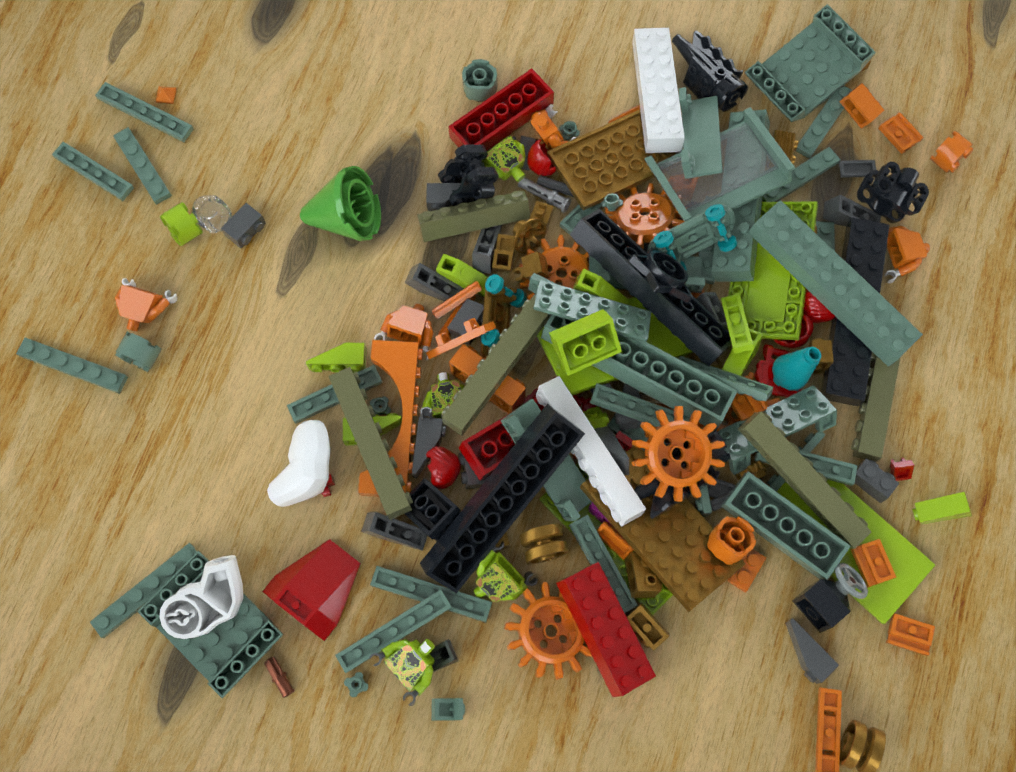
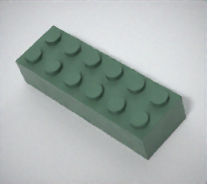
M749 471L743 474L721 505L722 508L734 517H741L748 521L757 534L818 579L828 580L851 547Z

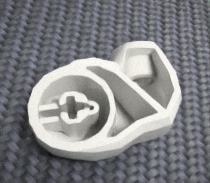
M320 420L304 421L295 429L288 453L290 464L269 484L267 490L270 500L277 506H290L313 498L324 491L329 479L330 442L327 429Z
M223 556L207 562L204 566L200 582L185 585L163 603L160 609V621L168 634L175 638H196L208 634L217 625L237 615L244 597L243 583L236 556Z

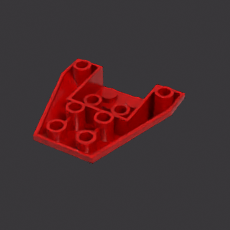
M329 539L276 574L262 592L323 641H326L340 621L361 563Z

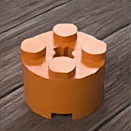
M957 131L952 133L954 136L952 139L948 137L936 150L937 156H931L930 158L933 163L946 173L949 171L953 173L960 166L959 161L963 157L966 159L973 152V144Z
M725 517L711 531L709 541L707 542L708 549L716 558L727 565L739 562L756 544L753 534L754 528L741 517Z

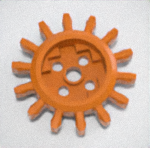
M653 183L648 184L647 192L638 193L637 188L633 187L630 189L631 196L627 198L618 194L619 199L623 200V205L618 206L615 211L610 212L605 207L606 214L613 215L608 217L642 249L644 248V243L651 242L658 233L668 231L684 222L679 220L682 218L668 199L669 197L664 190L660 194L654 193ZM679 195L678 197L683 204V197ZM643 212L649 213L648 215H641Z
M559 235L557 240L558 247L550 248L545 238L541 239V248L544 251L542 255L546 257L548 268L552 269L549 272L550 277L547 279L554 283L560 282L562 283L561 286L573 289L577 277H572L571 274L576 273L579 276L583 269L589 271L588 252L584 255L579 253L578 250L581 245L574 242L572 248L564 247L565 240L563 235ZM529 248L527 250V255L532 254L535 251ZM559 270H563L567 275L560 278L556 273ZM526 279L523 283H519L520 289L529 287L530 281ZM530 293L527 299L530 300L535 293Z
M683 406L674 407V421L670 422L663 409L655 411L660 426L655 429L650 423L642 422L640 426L650 434L647 442L643 440L632 441L633 446L645 449V458L635 459L632 461V466L642 467L647 465L650 471L642 477L640 483L647 485L656 478L660 481V484L656 489L655 496L660 498L665 495L668 486H673L674 501L677 502L683 501V487L689 486L693 497H701V491L697 485L699 480L703 479L709 485L717 483L714 477L707 473L710 465L717 468L725 466V462L719 459H712V450L724 447L725 443L723 441L710 443L707 437L709 433L715 430L717 425L709 423L703 429L698 427L697 423L702 415V412L699 410H694L689 422L683 421ZM666 438L669 440L668 446L664 444ZM685 441L689 443L688 448L683 446ZM674 448H679L681 451V457L677 460L672 456ZM663 459L667 460L666 466L662 465ZM683 461L686 462V468L684 469L681 467Z
M543 582L541 584L542 598L538 600L535 599L533 593L528 588L524 590L523 596L529 603L527 609L515 603L511 604L509 609L521 616L519 623L508 622L504 625L505 630L518 631L519 640L512 641L507 645V649L515 650L522 646L526 655L518 663L520 668L527 665L532 658L538 662L536 669L537 678L543 676L546 665H553L556 680L563 678L562 663L567 661L577 673L582 668L575 655L578 652L590 658L592 655L588 647L583 644L584 639L560 590L558 597L550 596V587L547 582ZM554 616L560 617L559 623L554 621ZM535 621H539L541 623L540 628L535 627ZM547 626L555 627L556 635L554 637H549L546 634L545 629ZM560 636H564L566 638L565 643L560 642ZM540 641L546 642V648L540 646Z

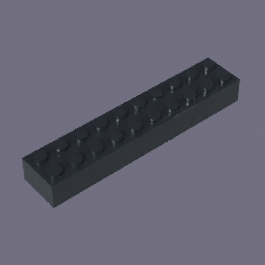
M601 209L581 218L570 236L592 258L596 259L603 269L615 277L616 281L622 284L632 296L636 297L647 310L651 311L659 322L663 323L674 336H677L688 349L692 350L699 357L700 361L709 367L732 345L728 328L695 297L689 303H686L670 293H654L646 276L628 261L633 254L646 255V252Z
M852 217L846 226L841 258L880 294L890 224ZM835 316L831 322L829 340L832 342L834 362L823 375L821 393L828 401L858 407L865 401L872 351Z
M547 403L422 559L420 565L425 574L457 594L478 568L479 563L486 558L585 433Z

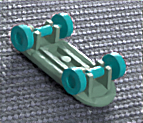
M712 205L705 212L668 231L658 233L649 243L648 250L652 247L655 250L672 256L687 270L685 263L681 260L718 242V247L722 252L731 251L737 246L736 237L731 235L735 224V214L727 205Z

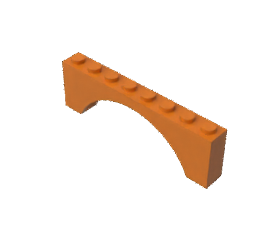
M372 340L371 360L373 364L383 369L392 378L398 387L402 400L401 428L388 455L389 457H394L398 467L395 468L397 475H402L405 485L402 486L404 492L410 493L412 491V482L409 481V476L412 474L413 468L411 454L415 452V443H412L413 435H416L417 432L414 416H418V405H415L416 397L420 395V386H417V379H421L419 360L423 359V349H420L418 342ZM368 470L361 472L358 493L361 496L379 497Z

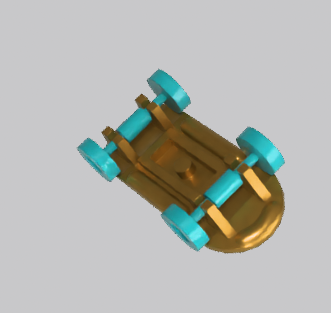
M497 274L489 276L485 283L482 325L493 321L496 328L481 335L480 350L483 358L489 355L488 351L491 346L499 342V337L503 330L509 329L510 304L515 308H520L527 300L525 291L506 287V282Z

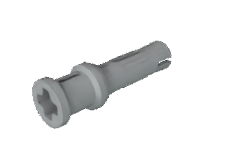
M526 177L518 183V187L544 199L548 205L561 209L562 213H565L571 204V198H565L559 195L557 191H550Z

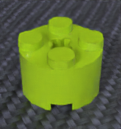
M183 202L160 216L163 225L167 226L171 233L170 235L179 246L185 245L203 233L197 224V218L193 213L189 214L187 212L188 209Z

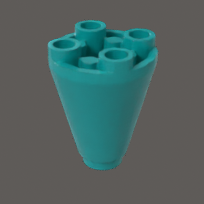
M807 347L779 356L772 366L774 383L787 390L799 391L807 384L819 364L821 352L816 347Z

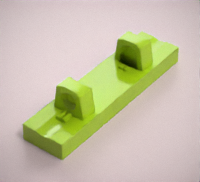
M740 294L721 298L734 354L753 350L754 347Z

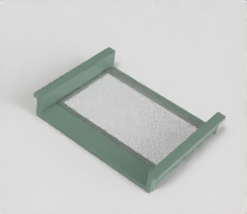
M751 107L744 110V122L720 133L722 173L685 179L681 163V152L657 164L652 156L645 158V162L684 222L705 212L712 205H727L734 210L792 182V171L795 170V166Z

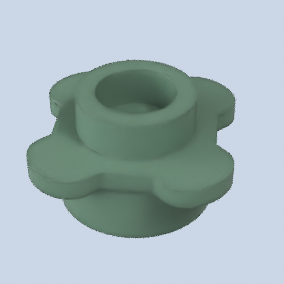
M567 121L559 127L565 140H569L573 136L577 137L580 134L576 123L573 121Z
M611 193L605 196L601 205L608 208L610 212H613L618 206L623 205V200L619 199L617 194Z
M383 396L382 398L379 397L370 401L375 414L387 415L391 412V408L388 407L389 399Z
M356 672L355 676L346 678L344 681V685L348 687L351 697H357L358 693L367 691L369 688L361 672Z

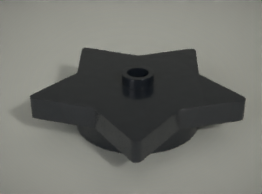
M651 247L646 255L633 254L628 260L646 276L654 293H670L686 303L692 300L693 296L685 284L688 280V273L672 256Z

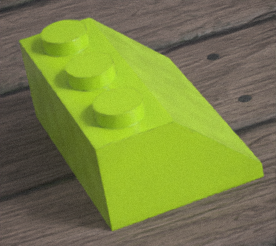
M604 309L549 332L554 350L567 376L622 352L613 319Z

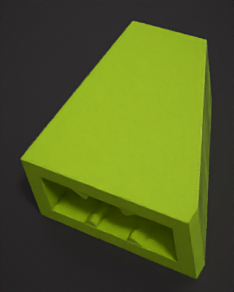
M965 492L915 503L916 508L912 509L915 520H919L921 525L972 516Z

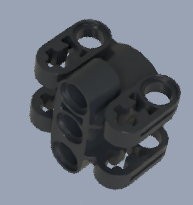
M481 144L460 146L455 150L456 157L450 159L444 169L438 173L441 183H461L460 187L457 190H452L453 193L449 196L451 205L457 206L461 203H470L478 199L492 198L495 193L493 183L498 180L499 175L494 167H485L482 161L488 156L485 146Z
M889 162L883 165L879 171L874 170L864 177L857 191V198L860 202L867 203L878 215L886 217L888 222L896 223L901 221L905 215L912 216L921 211L929 195V189L924 183H916L919 178L917 170L908 167L900 170L897 163ZM864 189L869 192V194H870V197H869V198H866V197L864 196V194H863ZM911 203L914 205V211L909 209ZM892 210L897 212V219L892 216Z

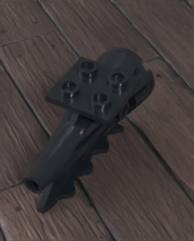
M696 30L693 33L692 44L680 34H677L672 39V43L689 65L683 83L698 99L717 96L718 108L723 112L737 105L735 101L739 97L741 100L748 91V85L740 79L743 70H737L731 58L726 59L723 56L722 49L712 45L709 36H703Z
M716 430L707 435L710 443L714 441L724 442ZM685 441L683 444L684 448H688L689 443L687 441ZM726 443L724 447L712 450V459H719L723 462L730 460V453L726 455L724 450L727 448ZM674 448L672 451V456L676 460L681 457L679 448ZM666 459L662 460L663 466L667 465ZM685 461L681 463L683 469L686 468ZM710 465L707 473L716 480L720 472L718 470L715 471L714 466ZM656 478L647 485L640 484L634 489L640 500L653 495L650 512L651 519L667 512L679 503L674 501L673 486H668L662 498L655 496L656 489L660 484V481ZM701 479L697 482V485L701 490L707 483ZM689 486L683 487L684 501L692 495Z

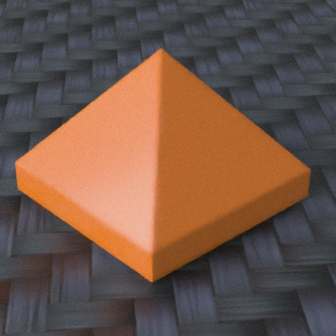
M159 86L156 103L174 104L176 87Z

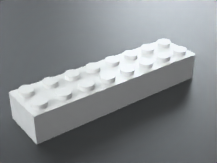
M669 28L634 29L632 45L645 153L681 152L685 137Z

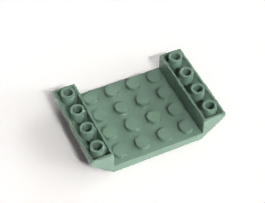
M827 4L813 16V22L765 62L761 64L757 61L745 71V74L790 122L805 118L859 74L876 52Z
M197 551L137 612L151 626L156 627L209 681L207 684L221 698H224L283 634L244 593V598L237 615L217 625L208 634L188 639L175 638L168 634L161 625L160 609L163 603L180 588L189 583L200 582L204 566L210 560L200 551Z

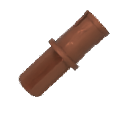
M274 656L267 659L264 664L272 677V683L275 682L282 698L289 696L295 690L286 677L287 673L283 672Z

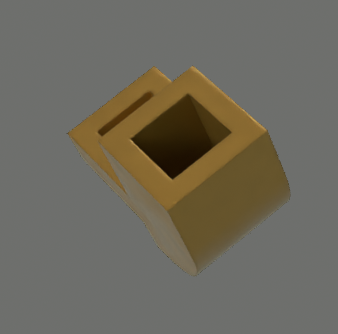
M498 234L497 245L494 250L493 270L512 272L515 252L513 240L515 236Z

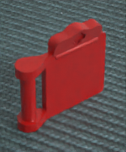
M765 344L763 347L764 360H760L756 364V371L754 373L756 381L772 386V395L788 398L802 391V389L799 391L787 390L774 383L772 366L776 359H772V355L779 357L791 352Z

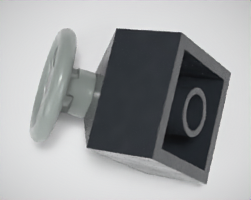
M839 563L835 568L838 581L820 579L808 586L792 600L819 633L833 628L851 612L847 596L849 593L858 599H864L868 595V589L863 578L854 568L845 563Z

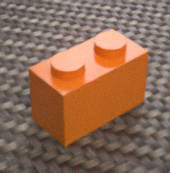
M863 83L839 101L861 129L884 111L880 103Z

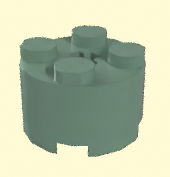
M477 59L473 60L467 67H464L462 72L463 89L469 100L485 101L496 93L498 87L497 70L489 64V61Z
M127 331L115 351V356L148 372L149 369H152L162 348L157 345L153 346L148 340Z

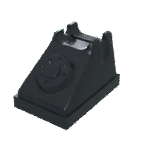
M424 477L409 493L413 501L410 504L412 510L405 513V515L432 540L438 541L461 510Z

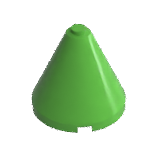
M357 166L346 167L340 170L302 207L300 219L306 225L354 240L373 239L372 235L377 234L380 228L381 207L378 194L373 195L370 188L373 182L363 169Z

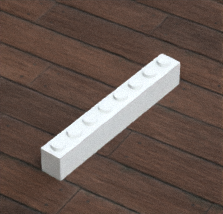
M560 376L540 385L536 393L539 404L545 407L548 403L585 433L571 453L575 454L580 468L588 474L591 485L599 491L602 502L608 505L613 519L622 527L640 517L646 510L645 506Z

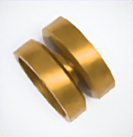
M556 523L536 527L519 535L521 546L529 548L524 552L526 564L547 562L569 553L566 541L559 540L564 535L561 524Z
M851 720L840 742L839 765L848 769L856 767L858 772H876L885 750V732L875 727H870L867 730L865 723Z

